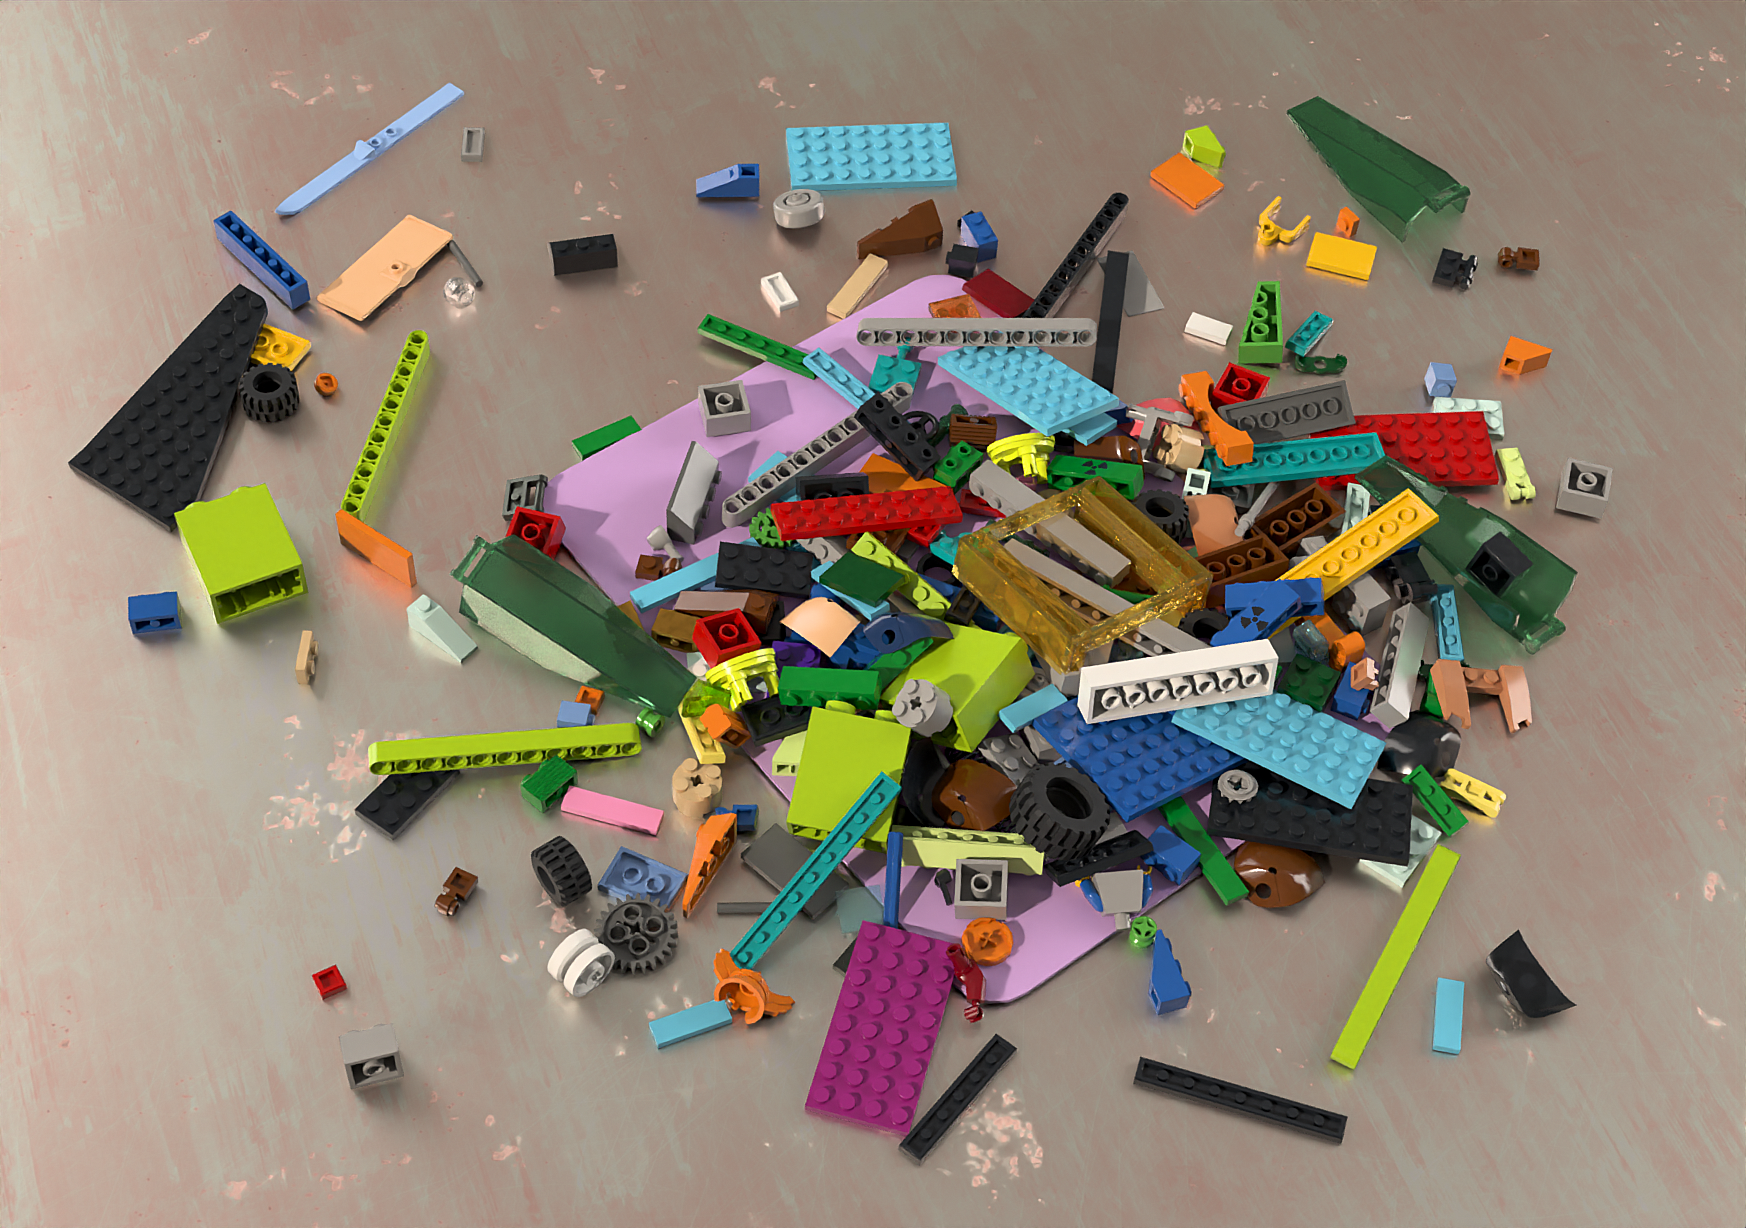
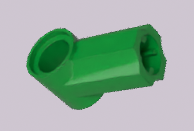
M1429 672L1426 677V688L1421 700L1420 711L1444 719L1431 672Z

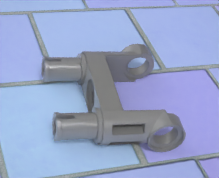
M1130 403L1127 407L1130 410H1126V417L1144 421L1137 443L1141 448L1145 472L1153 474L1154 477L1172 482L1175 472L1164 468V465L1149 461L1162 422L1191 427L1194 417L1180 411L1173 413L1156 407H1149L1147 409ZM1135 449L1131 451V459L1134 464L1138 459Z

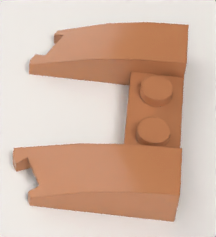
M1438 659L1430 669L1445 720H1448L1450 715L1454 714L1461 718L1462 728L1469 729L1471 727L1467 692L1499 695L1511 733H1515L1520 729L1518 723L1524 721L1527 727L1532 724L1530 696L1522 666L1501 665L1498 670L1461 667L1460 661Z

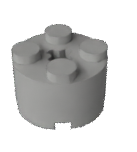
M910 679L904 683L903 688L899 692L892 707V712L902 725L911 728L912 731L921 736L929 737L933 736L931 735L936 731L941 732L946 728L951 720L953 707L950 705V696L942 689L927 680Z

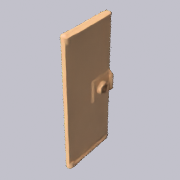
M407 215L326 289L318 294L316 299L324 305L359 321H363L400 286L405 287L412 281L416 272L453 239V235L412 215Z

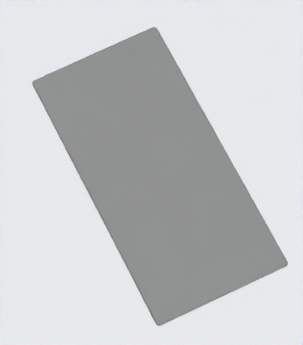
M1132 250L1125 252L1129 253L1123 308L1128 317L1164 309L1165 307ZM1107 256L1097 258L1104 273Z

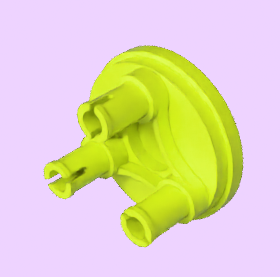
M1042 433L1015 435L990 444L987 447L988 456L991 457V461L1010 475V467L1022 463L1024 477L1028 478L1031 474V477L1037 476V484L1048 483L1046 469L1049 466L1048 462H1050L1049 454L1054 450L1055 438L1053 435L1047 437Z
M773 648L761 649L735 657L705 673V677L711 683V686H721L734 712H740V707L746 705L747 700H753L747 685V681L759 676L763 677L769 696L778 694V668Z

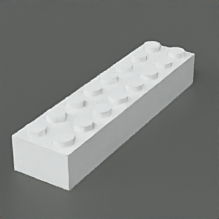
M1263 639L1081 668L1078 707L1086 723L1091 724L1272 695L1279 657L1269 640Z

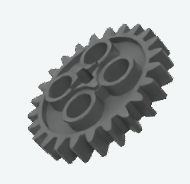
M637 893L633 900L629 894H626V901L624 902L620 898H616V906L608 903L609 912L601 911L602 919H596V926L598 928L594 929V936L598 938L599 944H604L614 953L615 960L612 969H616L621 965L622 973L631 968L633 975H635L637 968H641L645 974L646 966L650 965L652 969L656 970L655 962L658 961L665 964L663 955L672 956L670 948H676L675 939L678 938V930H675L678 928L677 921L674 920V913L668 912V905L665 904L660 907L659 898L651 902L649 894L644 900H641L639 893ZM631 915L638 916L634 920L627 919ZM652 927L660 928L656 932L648 931ZM616 935L624 936L620 940L612 939ZM638 947L645 948L642 952L634 951Z

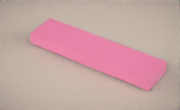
M569 786L561 804L562 811L655 836L664 817L663 810Z

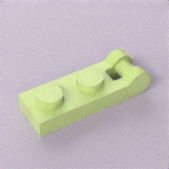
M1496 449L1495 458L1510 499L1519 500L1520 497H1526V499L1535 498V487L1530 482L1519 449Z

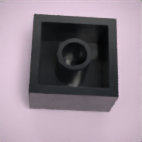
M1500 531L1481 545L1465 570L1498 602L1517 587L1533 566V563Z

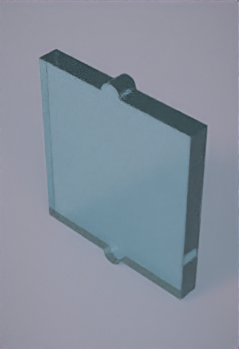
M880 885L835 891L838 907L836 914L839 915L842 934L859 931L863 920L883 925L884 903H882Z

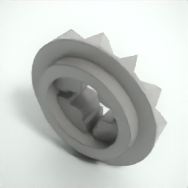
M1231 770L1220 776L1218 790L1221 791V796L1228 797L1230 802L1237 800L1241 804L1243 800L1250 802L1252 797L1256 796L1258 784L1249 773L1241 770ZM1241 783V788L1238 791L1234 790V787Z

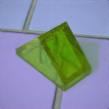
M698 679L684 695L681 716L682 718L702 716L705 710L713 704H720L729 709L732 693L730 690L719 686H711V683Z

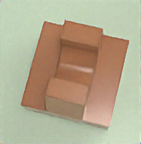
M1366 657L1351 667V688L1359 691L1362 688L1374 690L1379 687V682L1375 681L1379 671L1374 668V660Z

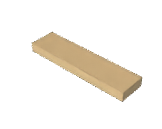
M870 253L829 303L827 311L843 319L847 318L887 269L889 261Z

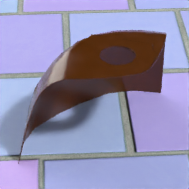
M1127 436L1100 437L1086 446L1074 439L1075 457L1142 465L1143 480L1145 479L1141 448L1135 440ZM1133 449L1136 450L1138 456L1135 464L1131 459V451ZM1091 494L1093 499L1099 503H1108L1118 499L1117 497Z
M961 759L950 764L934 786L931 800L934 809L950 829L985 831L1011 814L1009 811L1010 798L1017 789V786L1011 779L985 764L971 759ZM964 795L966 797L965 802L958 799V797ZM953 811H959L963 815L965 820L963 825H957L952 820L951 815Z
M1246 841L1237 851L1234 871L1248 889L1249 894L1247 897L1258 907L1291 906L1304 900L1325 884L1320 867L1311 856L1300 849ZM1273 867L1277 870V873H1271L1268 869ZM1265 883L1270 887L1271 895L1268 898H1261L1257 895L1256 886L1258 884Z

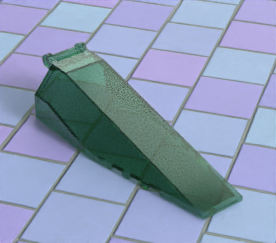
M1316 96L1287 110L1286 114L1303 133L1307 141H1311L1314 144L1318 155L1321 154L1325 158V164L1329 168L1332 167L1336 173V178L1346 191L1401 243L1405 242L1412 222L1426 205L1435 213L1442 211L1449 204H1452L1460 213L1465 212L1471 194L1467 186H1462L1445 170L1326 100Z
M1387 455L1355 475V479L1381 506H1384L1409 488L1439 515V522L1414 538V540L1479 605L1497 626L1524 645L1529 654L1537 653L1542 645L1566 631L1564 623L1557 619L1555 615L1572 592L1578 574L1572 567L1503 518L1482 507L1477 509L1468 504V499L1462 496L1459 498L1448 493L1446 487L1441 486L1439 488L1428 482L1429 478ZM1500 531L1533 563V566L1517 587L1502 599L1479 584L1465 570L1481 545ZM1545 625L1550 627L1536 639L1531 637V635Z
M514 534L492 544L478 535L475 536L472 541L474 542L462 561L456 569H452L449 573L453 579L463 584L459 613L467 621L542 668L567 678L570 677L585 685H590L605 693H610L625 701L637 704L640 707H649L655 713L670 718L697 679L695 675L597 588ZM484 549L486 552L467 578L464 576V573L480 550Z

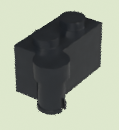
M1416 551L1390 557L1385 568V574L1387 579L1391 580L1397 598H1400L1404 606L1410 602L1417 604L1430 601L1431 595L1437 594V583H1435L1434 579H1430Z

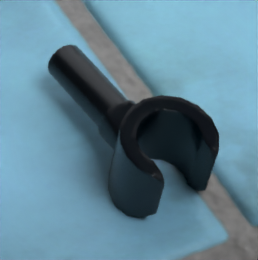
M943 869L936 873L934 883L941 889L946 905L949 906L953 903L946 884L950 883L952 878L949 871Z

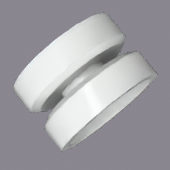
M582 929L568 936L558 946L549 960L547 969L549 974L557 981L564 983V987L573 996L581 997L593 991L606 978L613 967L615 956L607 946L599 944L598 938L589 930Z

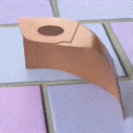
M1218 494L1184 496L1186 505L1189 507L1188 518L1198 556L1244 541L1243 535L1239 537L1235 534L1238 524L1234 522V518L1236 517L1238 522L1239 518L1234 502L1230 497Z

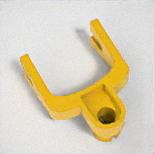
M1278 196L1260 214L1259 224L1261 229L1258 241L1266 246L1273 244L1277 239L1290 243L1309 230L1310 225L1308 223L1311 217L1307 215L1293 231H1287L1278 227L1269 219L1280 211L1281 197Z

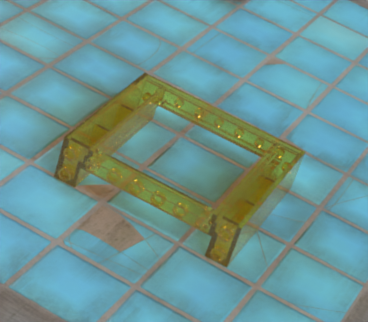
M1100 476L1086 480L1082 484L1053 495L1040 503H1035L1022 511H1017L1015 514L982 527L969 535H964L959 539L952 574L1060 675L1062 672L1066 675L1069 672L1079 671V668L1084 665L1087 652L1174 609H1177L1183 616L1188 612L1193 613L1194 609L1203 610L1214 576ZM1076 506L1073 518L1088 531L1131 561L1130 568L1158 594L1090 626L998 541Z

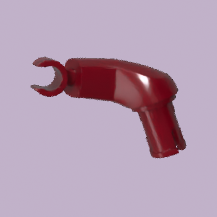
M955 943L947 948L946 955L955 967L954 975L966 986L967 1002L972 1007L964 1009V1015L967 1020L970 1019V1023H974L983 1018V1011L980 1005L985 1003L986 979L976 962L968 959L961 945Z

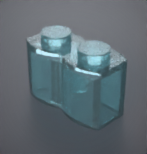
M1307 620L1293 631V638L1295 639L1294 648L1298 654L1327 666L1330 659V653L1328 652L1329 642L1313 622Z

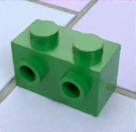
M961 441L956 446L951 447L947 455L933 466V480L951 486L955 495L970 481V474L982 465L983 453Z

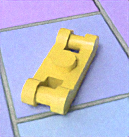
M1448 769L1444 775L1445 780L1441 781L1439 786L1447 796H1453L1483 810L1489 817L1494 818L1498 815L1500 811L1499 805H1502L1506 799L1504 792L1455 769Z

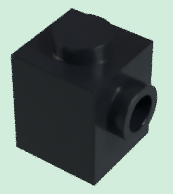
M953 244L952 251H948L945 264L949 265L948 274L973 278L977 266L979 248Z

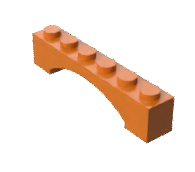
M1202 371L1182 375L1181 384L1178 386L1179 394L1185 399L1187 408L1191 409L1195 420L1200 423L1203 433L1207 434L1210 444L1214 445L1218 457L1222 458L1226 466L1252 462L1254 443L1248 433L1235 429L1224 422L1210 405L1209 401L1212 399L1214 381L1208 372Z

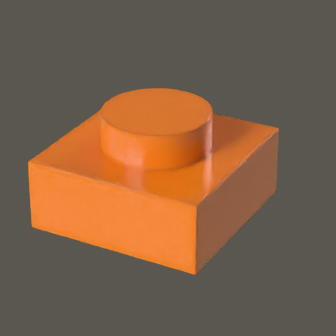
M1348 207L1340 209L1337 225L1351 237L1357 233L1360 219Z

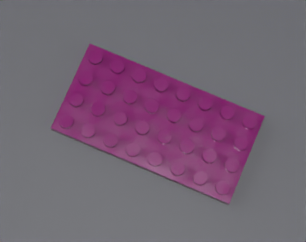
M865 920L862 921L805 1103V1110L905 1137L910 1133L955 977V967L946 955L947 948L954 943Z

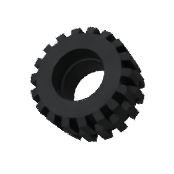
M262 363L258 364L256 368H250V372L243 374V378L239 382V390L244 411H246L249 417L252 416L256 421L261 419V422L271 421L273 423L278 419L284 420L285 416H291L293 410H297L300 402L297 382L294 373L290 372L288 367H282V364L278 363L276 365H273V363L263 365Z
M1157 489V491L1148 490L1147 493L1142 492L1131 503L1129 533L1131 536H1134L1136 542H1141L1143 546H1150L1153 549L1155 547L1160 549L1174 547V544L1181 543V540L1185 538L1189 507L1184 499H1180L1179 495L1172 494L1171 491L1165 492L1162 489Z
M1203 608L1201 611L1194 609L1193 613L1188 612L1185 614V618H1181L1178 629L1196 639L1208 638L1211 640L1215 633L1223 631L1229 625L1231 619H1227V615L1224 613L1219 614L1216 609H1213V611L1208 610V608Z
M557 836L531 852L532 866L539 882L547 894L560 906L565 907L592 890L591 876L584 860L576 848L564 837Z

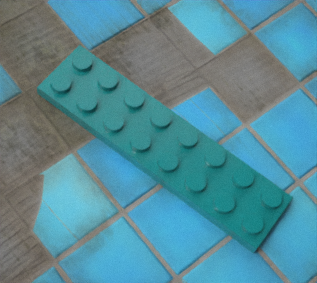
M1377 432L1254 444L1252 462L1231 466L1225 465L1222 458L1218 457L1215 448L1204 449L1202 457L1205 471L1211 472L1209 478L1211 488L1386 471L1389 465Z

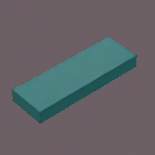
M1314 311L1286 341L1285 348L1304 357L1328 331L1334 320Z

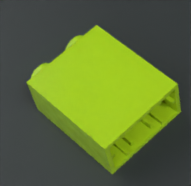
M265 483L254 487H239L232 491L230 495L209 502H194L188 505L185 510L174 513L182 544L217 624L309 593L302 561Z
M944 622L950 628L954 639L931 637L934 642L900 673L880 697V701L884 710L892 711L896 698L907 680L923 679L929 681L948 693L951 698L949 699L950 705L953 707V714L946 728L941 732L936 731L931 734L933 735L931 736L933 743L972 753L999 720L998 714L1000 710L1012 704L1033 678L1035 672L1027 654L1028 646L1019 635L1012 632L1000 634L985 631L972 624L966 627ZM912 731L913 739L922 740L925 738V736Z
M827 701L825 709L813 707L786 820L789 834L824 841L881 772L885 773L902 787L904 768L912 743L911 728L902 725L892 711L878 710L875 712L873 719L855 715L856 708L842 701ZM901 791L857 842L854 848L887 854L888 834L892 832V825H894Z

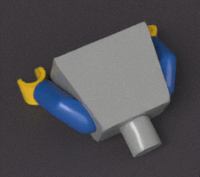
M1138 865L1137 870L1095 873L1091 880L1090 876L1075 881V885L1081 888L1085 898L1096 911L1101 912L1102 917L1114 916L1116 930L1131 929L1129 915L1138 914L1142 908L1146 907L1152 895V867L1148 866L1147 872H1143V869H1140V865Z

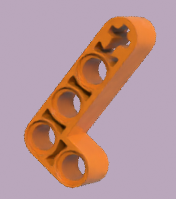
M1325 611L1324 615L1302 616L1294 622L1330 668L1343 673L1346 671L1349 662L1357 664L1362 660L1365 650V642L1362 636L1356 631L1344 635Z

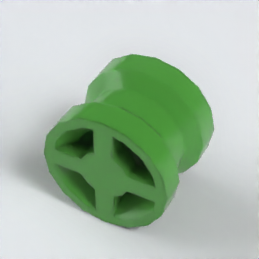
M646 707L638 715L635 724L639 727L640 731L645 730L647 735L653 738L663 728L665 717L661 714L656 715L651 708Z
M1140 916L1133 920L1129 939L1135 947L1148 948L1153 944L1157 931L1155 921L1147 916Z

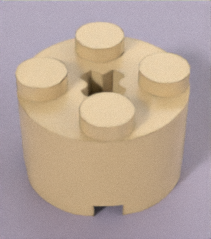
M1177 424L1165 425L1161 431L1162 438L1160 444L1154 448L1153 457L1157 459L1158 464L1164 465V468L1187 475L1188 468L1196 469L1202 460L1204 446H1201V439L1204 440L1203 434Z
M688 758L675 770L672 777L673 801L682 814L693 818L703 817V814L709 812L712 814L715 812V808L721 805L722 775L719 767L713 764H700L699 760Z

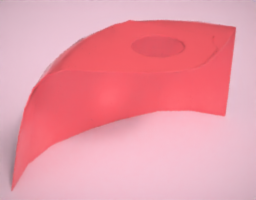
M1172 398L1153 399L1136 405L1147 409L1149 407H1156L1173 413L1180 411L1193 416L1181 402ZM1195 418L1191 427L1183 426L1200 432L1199 424ZM1134 419L1131 423L1119 424L1117 427L1138 440L1144 421ZM1161 423L1152 449L1153 451L1160 444L1162 428L1165 425H1170L1169 423Z

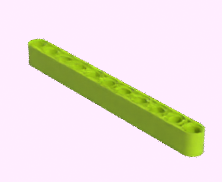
M415 330L408 335L341 503L342 510L362 522L365 521L430 354L428 335L422 330Z
M619 723L380 741L368 747V757L371 773L375 775H390L542 763L545 759L550 760L555 755H558L565 761L632 756L641 751L642 745L639 727L636 724Z
M1439 844L1435 848L1332 1051L1331 1059L1355 1070L1460 860L1461 854Z

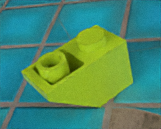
M1207 125L1185 131L1183 147L1192 160L1217 168L1223 167V161L1226 157L1225 148L1220 145L1216 135L1211 132Z

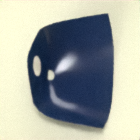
M885 612L874 617L863 627V632L867 639L883 654L895 652L923 637L954 639L950 628L942 620L916 613ZM886 630H893L895 640L889 645L884 644L882 635Z

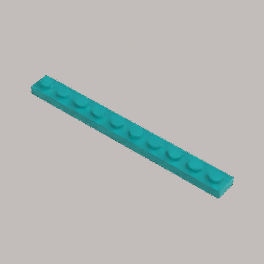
M883 772L876 777L729 953L737 967L740 969H753L902 790L900 785Z

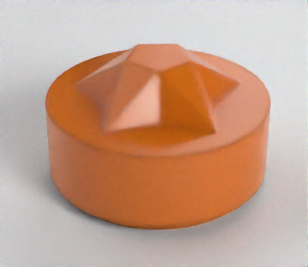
M321 373L317 376L314 387L319 394L330 396L335 393L338 381L332 374Z

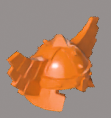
M721 948L720 953H716V959L713 961L715 967L713 971L720 982L716 985L714 999L715 1001H722L728 997L733 1003L731 1006L732 1011H737L738 1008L748 1011L745 1013L746 1024L757 1022L762 1018L763 1013L777 1017L778 1014H785L788 1010L792 1009L791 1005L795 1001L790 996L772 993L762 977L761 971L754 972L748 969H740L732 960L729 951Z

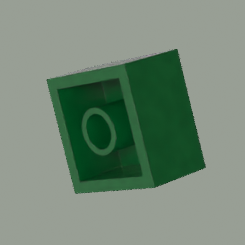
M1297 653L1282 678L1277 692L1286 694L1291 699L1301 704L1309 705L1312 709L1321 713L1325 711L1337 688L1341 672Z

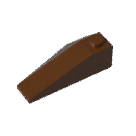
M930 199L912 206L908 209L909 213L900 219L895 217L891 220L892 223L883 230L878 228L857 242L856 254L858 260L866 259L870 253L878 257L921 253L942 246L943 227L934 201Z
M757 589L681 591L674 610L678 613L704 618L740 608L755 632L766 634L779 599V594Z

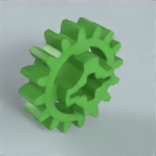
M766 508V513L764 514L759 511L758 518L752 517V524H749L750 538L754 537L762 547L783 550V547H792V543L797 542V540H780L769 508Z

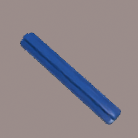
M889 832L883 925L898 929L903 833Z

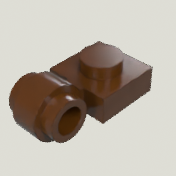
M1504 247L1498 252V263L1503 268H1509L1515 262L1516 268L1538 271L1540 266L1539 250L1518 247L1515 252L1509 247Z
M640 554L635 577L656 581L660 578V575L664 577L682 569L680 560L676 558H669L664 563L663 557Z
M455 867L443 884V891L446 894L441 893L437 897L434 907L438 909L439 913L446 916H454L460 907V902L457 901V898L466 901L478 884V877Z

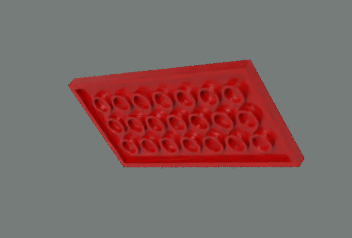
M1483 411L1354 415L1355 424L1308 434L1309 439L1377 432L1389 463L1388 470L1316 477L1317 484L1325 491L1347 490L1348 483L1370 486L1371 489L1498 485L1499 476Z

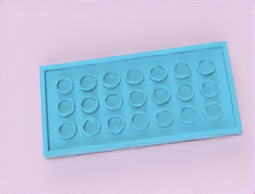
M948 123L786 128L791 190L810 189L823 191L957 186Z
M964 346L938 357V365L1047 437L1119 406V398L1036 346Z
M1273 689L1272 695L1179 709L1175 712L1171 721L1352 809L1386 746V742L1323 712L1320 713L1309 705L1301 704L1286 694H1280L1275 689Z

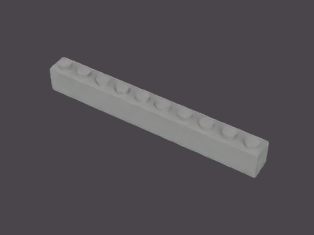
M1013 538L998 550L993 569L1152 657L1212 648Z

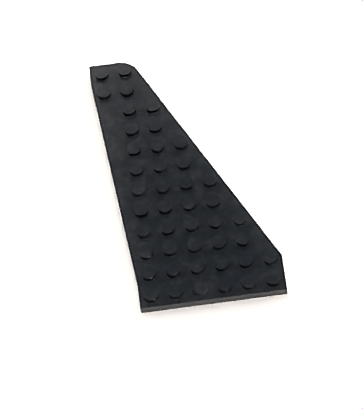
M238 284L218 303L96 436L68 462L69 467L169 532H172L177 527L174 513L185 510L188 505L200 501L240 392V379L243 378V374L248 370L251 356L255 351V345H257L259 335L268 315L264 298L242 284Z

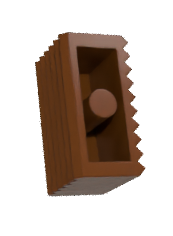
M951 414L948 433L949 447L956 446L961 441H964L978 451L986 452L987 447L996 441V417Z

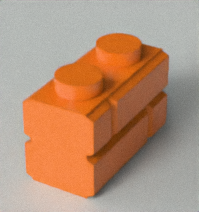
M720 704L710 705L700 718L712 739L734 749H738L751 738L747 725L741 715Z

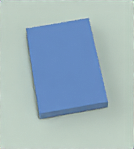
M621 846L597 887L599 891L620 898L623 901H626V894H629L632 900L635 899L637 893L640 894L641 900H644L649 894L651 902L659 898L660 907L667 904L668 912H670L687 884L689 874Z

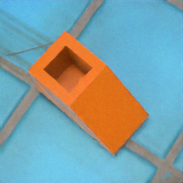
M1510 336L1499 368L1519 375L1544 368L1548 364L1553 349Z

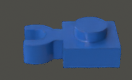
M733 805L732 810H727L724 807L715 808L716 815L728 813L737 815V831H756L759 815L758 805Z

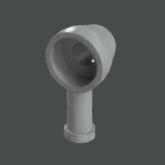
M661 525L657 526L646 538L654 551L665 549L671 558H676L680 562L684 560Z

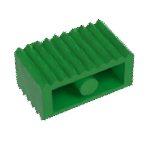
M555 755L550 760L545 759L533 775L528 774L523 778L520 785L521 796L540 812L545 813L549 807H552L556 801H559L563 795H566L569 786L574 787L577 785V771L558 755Z

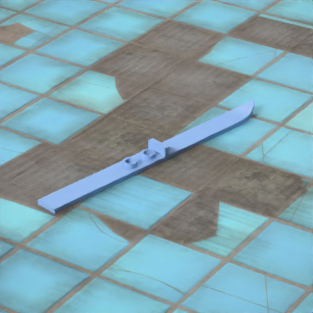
M449 82L367 142L361 139L358 140L354 151L285 199L275 209V213L294 215L302 212L464 95V91Z

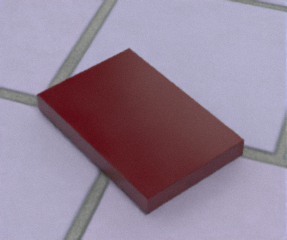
M989 268L964 283L962 287L965 293L1002 318H1021L1035 300Z

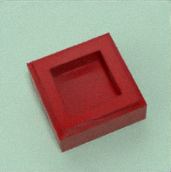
M336 964L311 975L322 1000L347 989L346 983Z

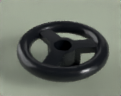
M912 411L903 415L906 421L912 418H921L919 421L909 424L918 430L926 441L933 439L937 435L939 422L932 414L925 411ZM930 421L933 428L926 434L925 424Z

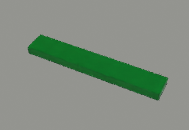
M707 314L697 328L698 334L812 380H815L817 377L814 372L803 364V359L809 355L807 353L710 314Z
M1181 796L1157 807L1175 834L1201 853L1198 866L1226 906L1248 896V889L1210 836L1207 835V832Z

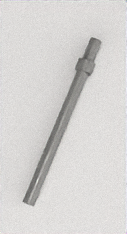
M1281 481L1270 482L1248 513L1240 518L1235 529L1237 536H1242L1246 530L1253 526L1254 519Z

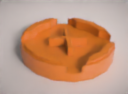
M982 917L975 919L967 925L961 939L962 949L968 959L974 960L976 964L982 966L998 965L1004 962L1011 953L1013 947L1012 932L1003 922L1001 924L995 918Z

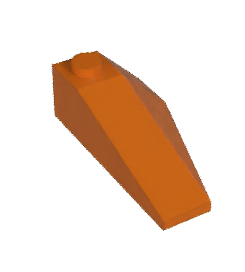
M734 813L710 816L706 824L702 823L697 831L696 846L682 903L683 917L685 918L689 917L737 843V815Z

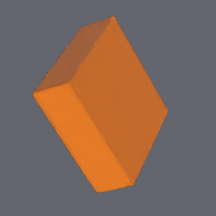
M582 685L575 702L591 704V714L597 715L605 698V691Z

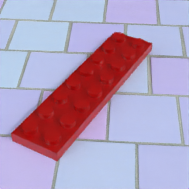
M951 486L771 504V514L781 541L962 523L963 514Z

